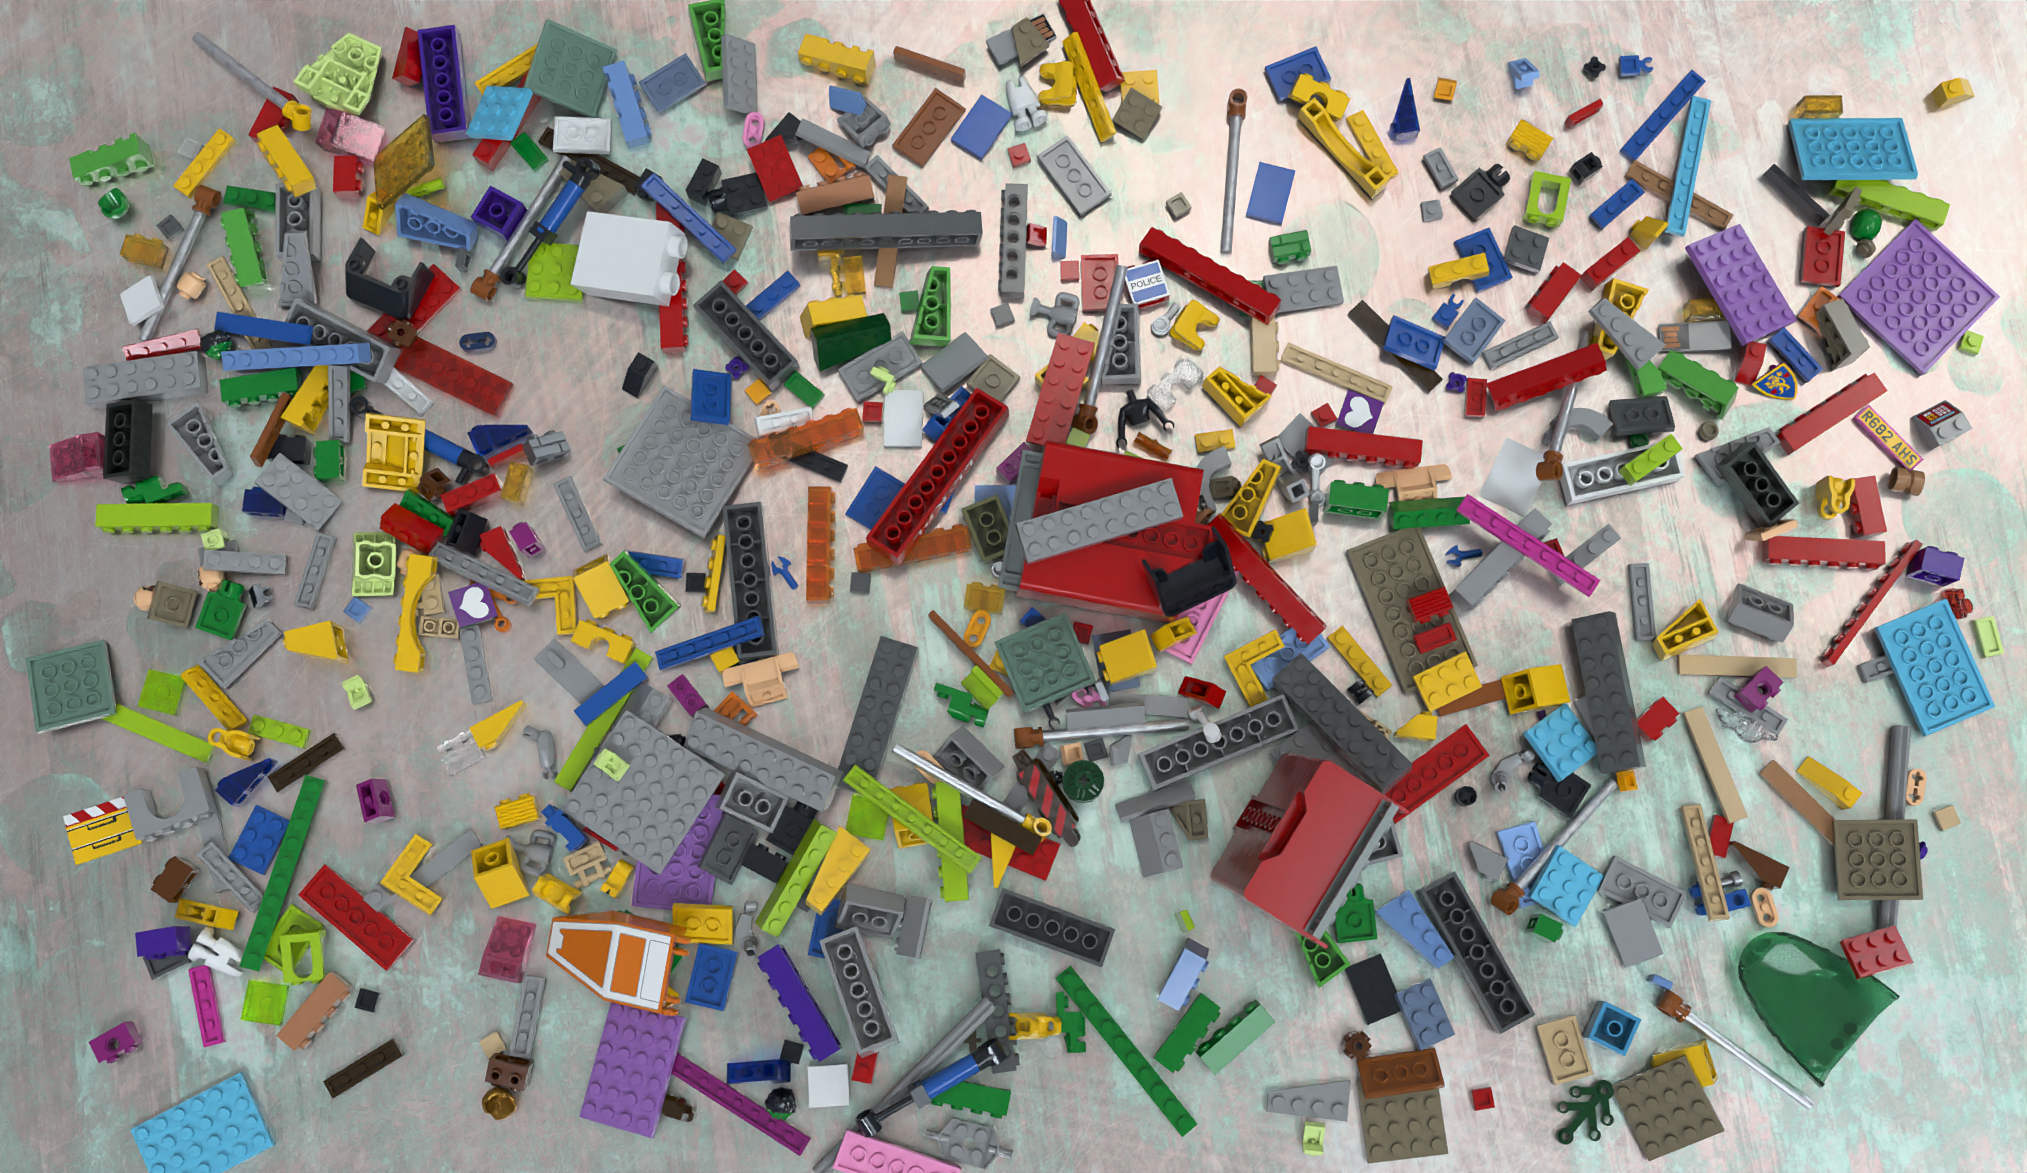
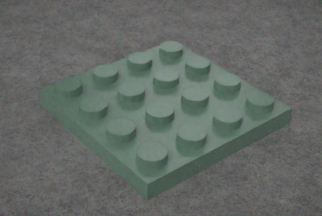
M547 19L523 88H529L535 95L589 118H595L607 82L603 66L613 64L617 49Z
M1066 611L994 642L1024 713L1097 683Z
M104 639L26 658L37 733L117 715L107 642Z

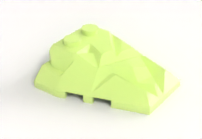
M348 33L331 46L332 50L325 55L321 53L315 63L311 66L309 64L304 66L293 81L299 89L309 94L312 100L347 117L351 114L354 116L360 115L370 101L382 54L381 47Z

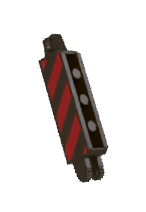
M1024 750L1017 752L1012 758L1018 769L1016 772L1018 782L1022 786L1024 785L1028 791L1029 799L1036 803L1040 816L1050 822L1051 832L1054 835L1056 834L1058 839L1063 837L1069 846L1076 847L1081 839L1076 828L1079 823L1077 813L1043 761L1038 758L1032 760Z

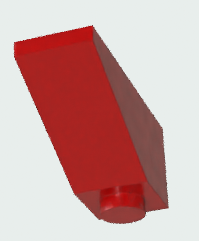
M405 27L392 79L406 86H411L420 82L422 67L418 32Z
M499 526L480 534L482 541L479 543L482 550L490 554L518 579L526 580L506 529Z

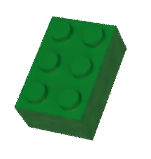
M1334 480L1326 488L1323 512L1381 519L1387 512L1389 489L1384 488L1383 485L1376 484L1371 487L1365 486L1362 482L1347 484L1344 480Z

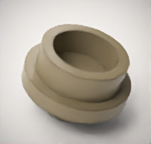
M1862 239L1857 244L1858 253L1865 258L1872 256L1876 250L1875 243L1870 239Z
M1711 421L1704 422L1699 427V434L1704 440L1710 441L1718 436V426Z

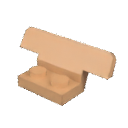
M1446 464L1379 472L1376 474L1375 481L1377 485H1383L1384 488L1395 487L1398 501L1436 499L1437 485L1435 481L1452 479V474Z
M789 652L725 669L722 673L723 683L725 687L743 683L745 695L750 708L788 698L781 672L800 667L795 654Z

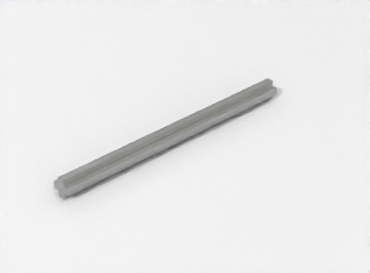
M1892 726L1885 820L1905 819L1911 736L1910 726ZM1879 900L1877 930L1894 925L1897 928L1899 900Z
M985 996L872 1108L874 1113L877 1114L909 1096L908 1085L919 1079L921 1081L926 1079L997 1009L996 1005ZM857 1124L851 1129L862 1133ZM842 1139L813 1167L815 1173H832L835 1170L833 1169V1163Z

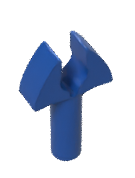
M1455 545L1445 555L1454 554L1458 557L1455 560H1448L1446 563L1460 567L1462 559L1482 556V550L1460 551L1458 550V545Z
M778 556L783 563V569L776 567L772 561L773 575L782 574L791 589H797L799 585L788 571V566L792 565L791 562Z

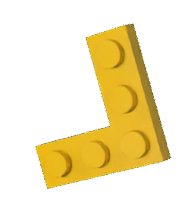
M573 576L522 580L539 588L540 592L535 600L555 598L557 635L574 634L577 627V612Z
M1276 629L1223 656L1250 707L1268 700L1250 664L1285 647Z
M415 834L380 884L431 916L443 898L409 877L432 845Z

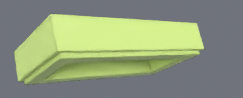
M1994 616L1972 620L1982 657L1986 658L2004 654Z

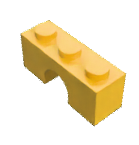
M1307 73L1298 75L1287 97L1305 105L1312 95H1318L1322 98L1323 107L1327 110L1330 118L1335 121L1340 120L1351 98L1347 97V94L1341 90L1335 91L1331 89L1330 85L1320 81L1319 83L1313 80L1314 77Z
M1485 253L1429 266L1428 274L1432 290L1450 286L1451 283L1461 279L1475 280L1489 276V267Z
M589 619L586 622L579 620L570 640L572 643L592 651L596 642L607 640L609 649L606 656L626 665L636 647L632 637L623 633L621 636L614 634L615 630L606 626L603 629L597 627L598 623Z

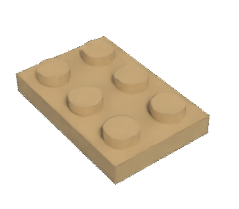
M1575 1015L1536 1025L1553 1085L1594 1075Z

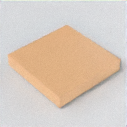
M1779 519L1771 527L1756 528L1747 532L1745 536L1748 541H1765L1798 527V523L1795 519Z

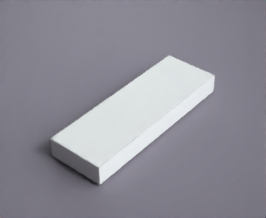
M393 367L387 383L383 384L422 417L434 402Z
M811 407L754 418L759 437L815 426Z

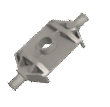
M952 1118L939 1132L926 1130L928 1134H925V1138L938 1141L943 1160L947 1159L986 1170L997 1156L1010 1159L1012 1157L1010 1154L1013 1153V1150L999 1146L995 1128ZM972 1138L975 1141V1146L972 1149L965 1148L963 1145L964 1139Z

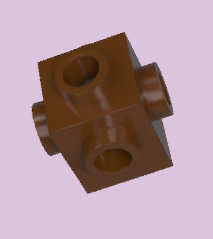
M403 319L402 322L396 320L395 323L392 322L387 333H389L388 337L392 339L390 343L399 348L403 345L411 349L419 331L412 328V323ZM401 331H405L403 336H399Z
M437 467L420 477L417 490L429 502L437 498L441 499L440 495L447 493L446 489L451 480Z
M1349 1031L1342 1040L1344 1042L1341 1044L1344 1048L1343 1053L1351 1060L1353 1058L1356 1060L1362 1058L1364 1060L1371 1053L1370 1048L1372 1045L1369 1043L1371 1039L1363 1031L1360 1033L1358 1031ZM1356 1042H1360L1362 1045L1359 1050L1355 1048Z

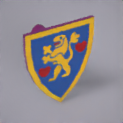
M1784 361L1777 366L1770 365L1767 373L1751 383L1761 393L1772 398L1796 399L1798 391L1795 373Z

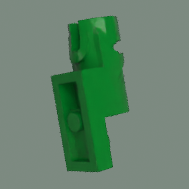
M159 476L137 481L135 487L128 485L121 488L123 498L127 504L143 502L167 503L190 494L186 485L174 482L167 487L165 480Z
M939 683L935 684L934 692L937 693V697L948 700V697L951 698L947 712L952 718L969 723L970 719L975 717L974 724L984 728L989 709L975 702L971 704L974 698L972 694Z
M1056 992L1057 1017L1061 1020V1033H1066L1064 1040L1067 1053L1086 1052V1042L1077 1040L1080 1036L1086 1035L1085 1017L1081 1011L1065 1012V1008H1069L1068 996H1064V992Z

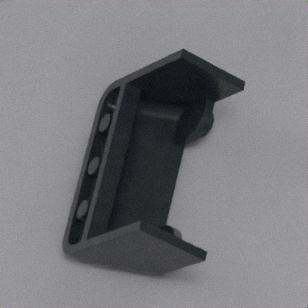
M360 237L345 264L347 297L353 302L399 321L403 319L408 321L415 313L435 275L422 262H419L411 278L405 275L398 276L391 286L363 275L376 251Z
M1215 526L1211 527L1214 541L1205 545L1202 549L1203 559L1167 575L1163 568L1152 570L1145 559L1141 560L1147 581L1166 617L1176 616L1231 590L1236 585L1237 579L1228 545Z

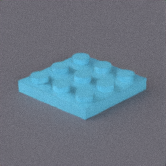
M487 86L466 134L470 138L512 141L533 92L529 88Z
M1566 703L1523 733L1558 782L1597 754L1594 740Z
M1555 845L1527 896L1569 925L1576 927L1604 875L1563 847Z

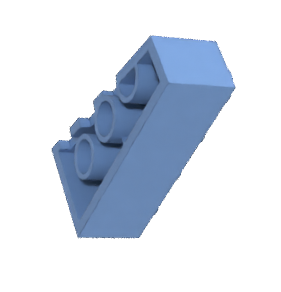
M624 61L603 66L604 74L609 81L607 82L609 90L614 98L613 103L619 115L618 119L629 149L650 143L649 136L652 133L649 124L645 125L644 122L647 116L644 107L640 108L639 102L642 100L639 91H635L634 85H637L634 74L629 73Z
M403 193L395 203L397 236L454 248H463L471 251L478 240V223L407 193Z
M1410 890L1403 891L1375 910V915L1385 922L1390 929L1398 934L1405 943L1411 946L1434 969L1440 968L1455 958Z

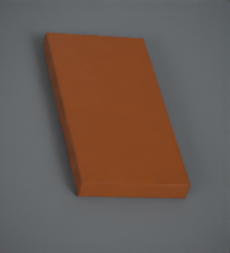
M935 88L893 143L892 148L923 168L964 114L966 108Z
M1435 1048L1356 1060L1364 1099L1445 1087Z

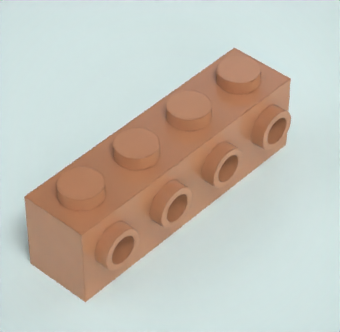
M863 171L854 173V177L848 179L846 176L835 178L836 182L828 183V180L817 182L818 186L810 187V184L800 186L799 190L796 191L801 214L873 198L874 193L869 174H865Z
M329 972L276 1036L293 1051L304 1050L311 1043L310 1038L323 1029L325 1020L328 1017L331 1018L337 1012L338 1008L336 1007L340 1002H344L349 998L353 986L337 972Z

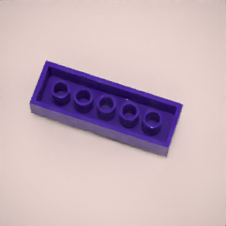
M455 25L418 30L429 135L435 143L470 138L466 134L470 124L460 33Z
M778 944L758 956L759 962L757 964L760 970L768 974L770 979L767 981L772 990L778 991L780 996L777 998L783 1008H788L790 1012L788 1017L793 1025H798L800 1029L798 1034L804 1043L808 1042L811 1048L808 1051L814 1060L818 1059L821 1062L842 1049V1044L783 944Z

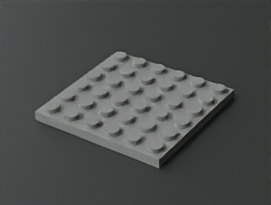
M664 385L604 476L603 481L700 537L705 538L723 510L722 506L726 505L760 451L763 442L731 423L729 425L690 420L691 400Z
M626 710L561 810L660 875L726 774L629 710ZM605 748L616 753L630 765L619 782L594 765L597 756Z

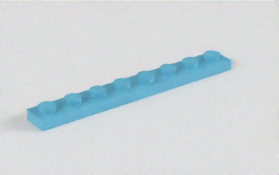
M1692 96L1690 99L1667 216V223L1669 225L1665 228V233L1681 237L1686 233L1711 100Z

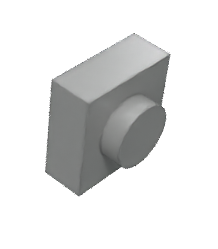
M1440 199L1421 202L1423 222L1442 220L1443 214Z

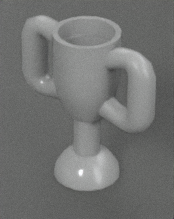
M1060 292L1056 295L1055 306L1050 308L1040 305L1038 298L1034 297L1029 315L1033 316L1038 312L1050 315L1051 320L1047 326L1048 333L1057 337L1058 333L1070 336L1071 327H1074L1077 318V308L1080 301L1074 294ZM1061 299L1074 302L1071 307L1061 306ZM1056 322L1065 325L1066 331L1055 329L1053 326Z
M540 829L535 830L530 836V844L527 845L514 843V839L507 835L506 838L509 837L514 850L525 855L520 864L521 871L526 874L541 876L545 872L546 865H549L553 858V845L556 841L555 835L552 832ZM536 837L550 841L547 844L536 843ZM532 860L540 863V868L527 866L526 864Z

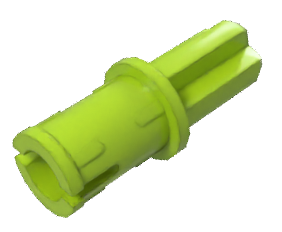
M439 177L407 189V194L416 198L424 195L430 196L432 192L445 189L442 178Z

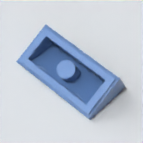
M829 86V103L832 109L857 115L863 113L867 104L860 92Z
M1058 216L1053 217L1052 258H1066L1068 224Z

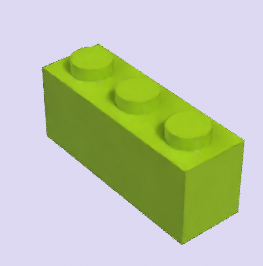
M1670 434L1626 464L1619 472L1629 486H1631L1675 456L1683 448L1675 437Z

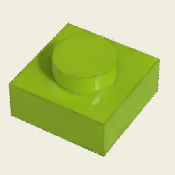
M1967 330L1961 336L1958 349L1977 355L1980 352L1984 336Z

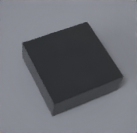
M686 573L685 592L706 593L704 582L707 574Z
M360 988L354 1008L375 1013L381 993Z
M785 1039L779 1059L799 1065L804 1044Z

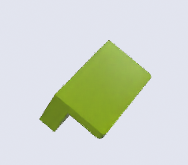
M977 665L961 681V685L986 709H990L1004 695L1003 691Z

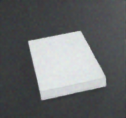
M555 116L553 152L610 154L612 119Z
M894 390L893 393L889 392L888 396L885 395L884 447L922 448L924 391Z

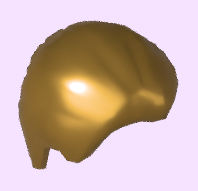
M503 1087L490 1089L482 1098L484 1112L491 1114L495 1120L507 1118L515 1112L517 1107L512 1093Z

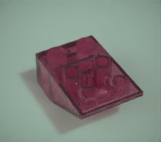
M326 108L315 143L326 152L344 156L357 155L359 159L375 162L386 127L344 111Z
M99 432L86 433L49 445L52 482L103 475L105 436Z
M497 916L482 956L478 975L513 983H522L537 924Z

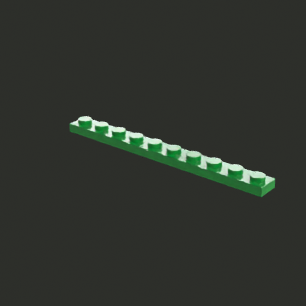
M308 775L304 777L239 967L260 971L325 780Z
M1069 966L1055 979L1178 1133L1183 1137L1198 1125L1075 970Z

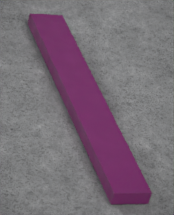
M677 1052L671 1074L801 1156L811 1137L783 1119L772 1118L764 1107Z

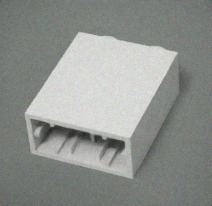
M587 211L571 285L586 295L669 306L671 295H676L680 286V278L678 273H676L679 259H683L688 250V241L684 236L685 233L667 221Z

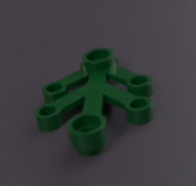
M1599 1080L1595 1083L1594 1087L1571 1086L1569 1089L1571 1097L1580 1098L1582 1095H1593L1592 1098L1587 1102L1567 1103L1559 1101L1556 1104L1557 1111L1563 1114L1568 1111L1581 1110L1566 1128L1562 1127L1556 1131L1555 1137L1559 1143L1564 1145L1570 1144L1573 1141V1133L1587 1117L1589 1128L1587 1137L1591 1141H1598L1601 1138V1133L1597 1130L1595 1110L1599 1102L1601 1103L1602 1110L1600 1122L1606 1126L1613 1124L1614 1118L1610 1114L1609 1099L1613 1096L1614 1090L1612 1088L1613 1085L1609 1081ZM1604 1086L1607 1088L1606 1094L1601 1092V1088ZM1574 1088H1577L1579 1090V1093L1576 1096L1573 1095ZM1562 1103L1566 1105V1109L1564 1111L1560 1110V1105ZM1605 1116H1609L1610 1121L1608 1123L1604 1122ZM1596 1131L1597 1137L1593 1139L1591 1133ZM1564 1133H1568L1569 1138L1567 1140H1564L1562 1138V1135Z

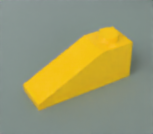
M520 700L469 727L478 747L487 751L497 747V743L502 741L528 706L527 703Z
M1809 756L1796 770L1799 775L1841 810L1852 808L1863 794L1849 781Z
M991 833L994 888H998L1016 846Z
M180 898L174 918L233 930L238 911Z

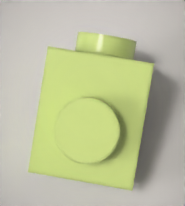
M873 367L870 372L871 376L886 383L883 394L888 396L889 392L893 393L897 384L895 377L889 374V370L884 367Z
M219 528L201 534L205 550L225 548V541L230 540L228 533Z
M360 675L351 677L341 683L342 687L347 691L350 705L354 710L372 702L368 685Z
M606 748L603 749L594 762L596 767L602 769L618 782L630 767L616 753Z
M1305 1121L1302 1136L1303 1153L1311 1156L1323 1155L1325 1123Z

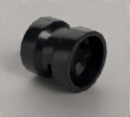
M1360 678L1347 689L1350 694H1354L1359 705L1375 693L1366 686V681L1363 678Z
M1471 786L1458 788L1454 793V801L1462 807L1472 805L1477 799V793Z

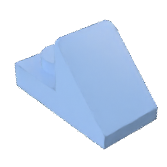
M1526 58L1508 62L1516 89L1532 86L1533 79L1540 78L1539 70Z

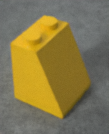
M1306 508L1264 522L1266 525H1273L1274 531L1270 541L1267 543L1258 538V541H1261L1263 548H1261L1262 557L1267 559L1268 563L1313 552L1317 546Z
M608 553L573 570V580L594 619L597 617L604 618L610 614L609 611L615 608L617 610L622 609L629 602L626 590L609 565L612 560Z
M329 620L284 631L283 644L288 651L300 656L349 664L341 625Z
M1145 629L1100 645L1099 651L1096 652L1099 663L1103 662L1105 670H1102L1105 682L1109 681L1110 685L1155 672L1157 668Z
M1561 664L1528 668L1501 677L1510 715L1571 702Z
M918 782L910 786H896L893 789H889L934 822L927 783ZM892 817L899 849L928 844Z
M509 837L471 850L474 879L491 909L529 896L527 879L524 872L520 869V862Z
M1706 1039L1657 1052L1653 1055L1654 1059H1651L1654 1068L1682 1055H1686L1702 1087L1714 1085L1718 1079Z

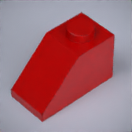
M1753 341L1740 347L1734 382L1753 386L1751 383L1757 379L1763 365L1767 344Z
M1185 676L1178 694L1205 706L1220 709L1227 691L1214 683Z

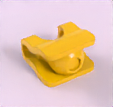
M1062 61L1046 63L1040 66L1039 73L1041 77L1055 80L1052 88L1042 90L1039 93L1038 100L1041 104L1072 106L1076 103L1077 79L1073 72L1074 66L1072 62Z
M1191 300L1178 314L1169 330V334L1193 350L1201 351L1205 346V342L1197 335V324L1202 323L1209 327H1215L1220 319L1200 302Z
M1827 475L1816 483L1815 495L1818 500L1817 512L1820 518L1831 520L1838 514L1847 511L1850 505V496L1855 487L1854 478L1844 481L1842 478ZM1842 502L1843 507L1842 509H1839L1840 503ZM1826 505H1828L1829 510L1832 512L1831 515L1824 512Z
M214 728L209 732L207 739L211 745L221 748L230 756L252 761V758L248 757V755L254 750V739L260 740V737L238 730L227 731L221 728ZM220 732L219 741L215 742L214 736Z
M546 873L544 876L541 875L532 889L534 896L567 915L571 913V907L569 906L571 900H575L582 894V891L551 873Z
M1043 1012L1009 1013V1017L1017 1018L1015 1021L1017 1035L1009 1036V1040L1044 1039L1047 1036H1055L1061 1033V1020L1059 1017L1048 1016ZM1049 1022H1053V1030H1049Z

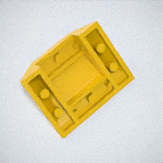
M366 413L367 452L366 464L363 468L362 486L399 491L411 489L414 492L420 493L417 487L420 483L419 479L423 475L425 419Z

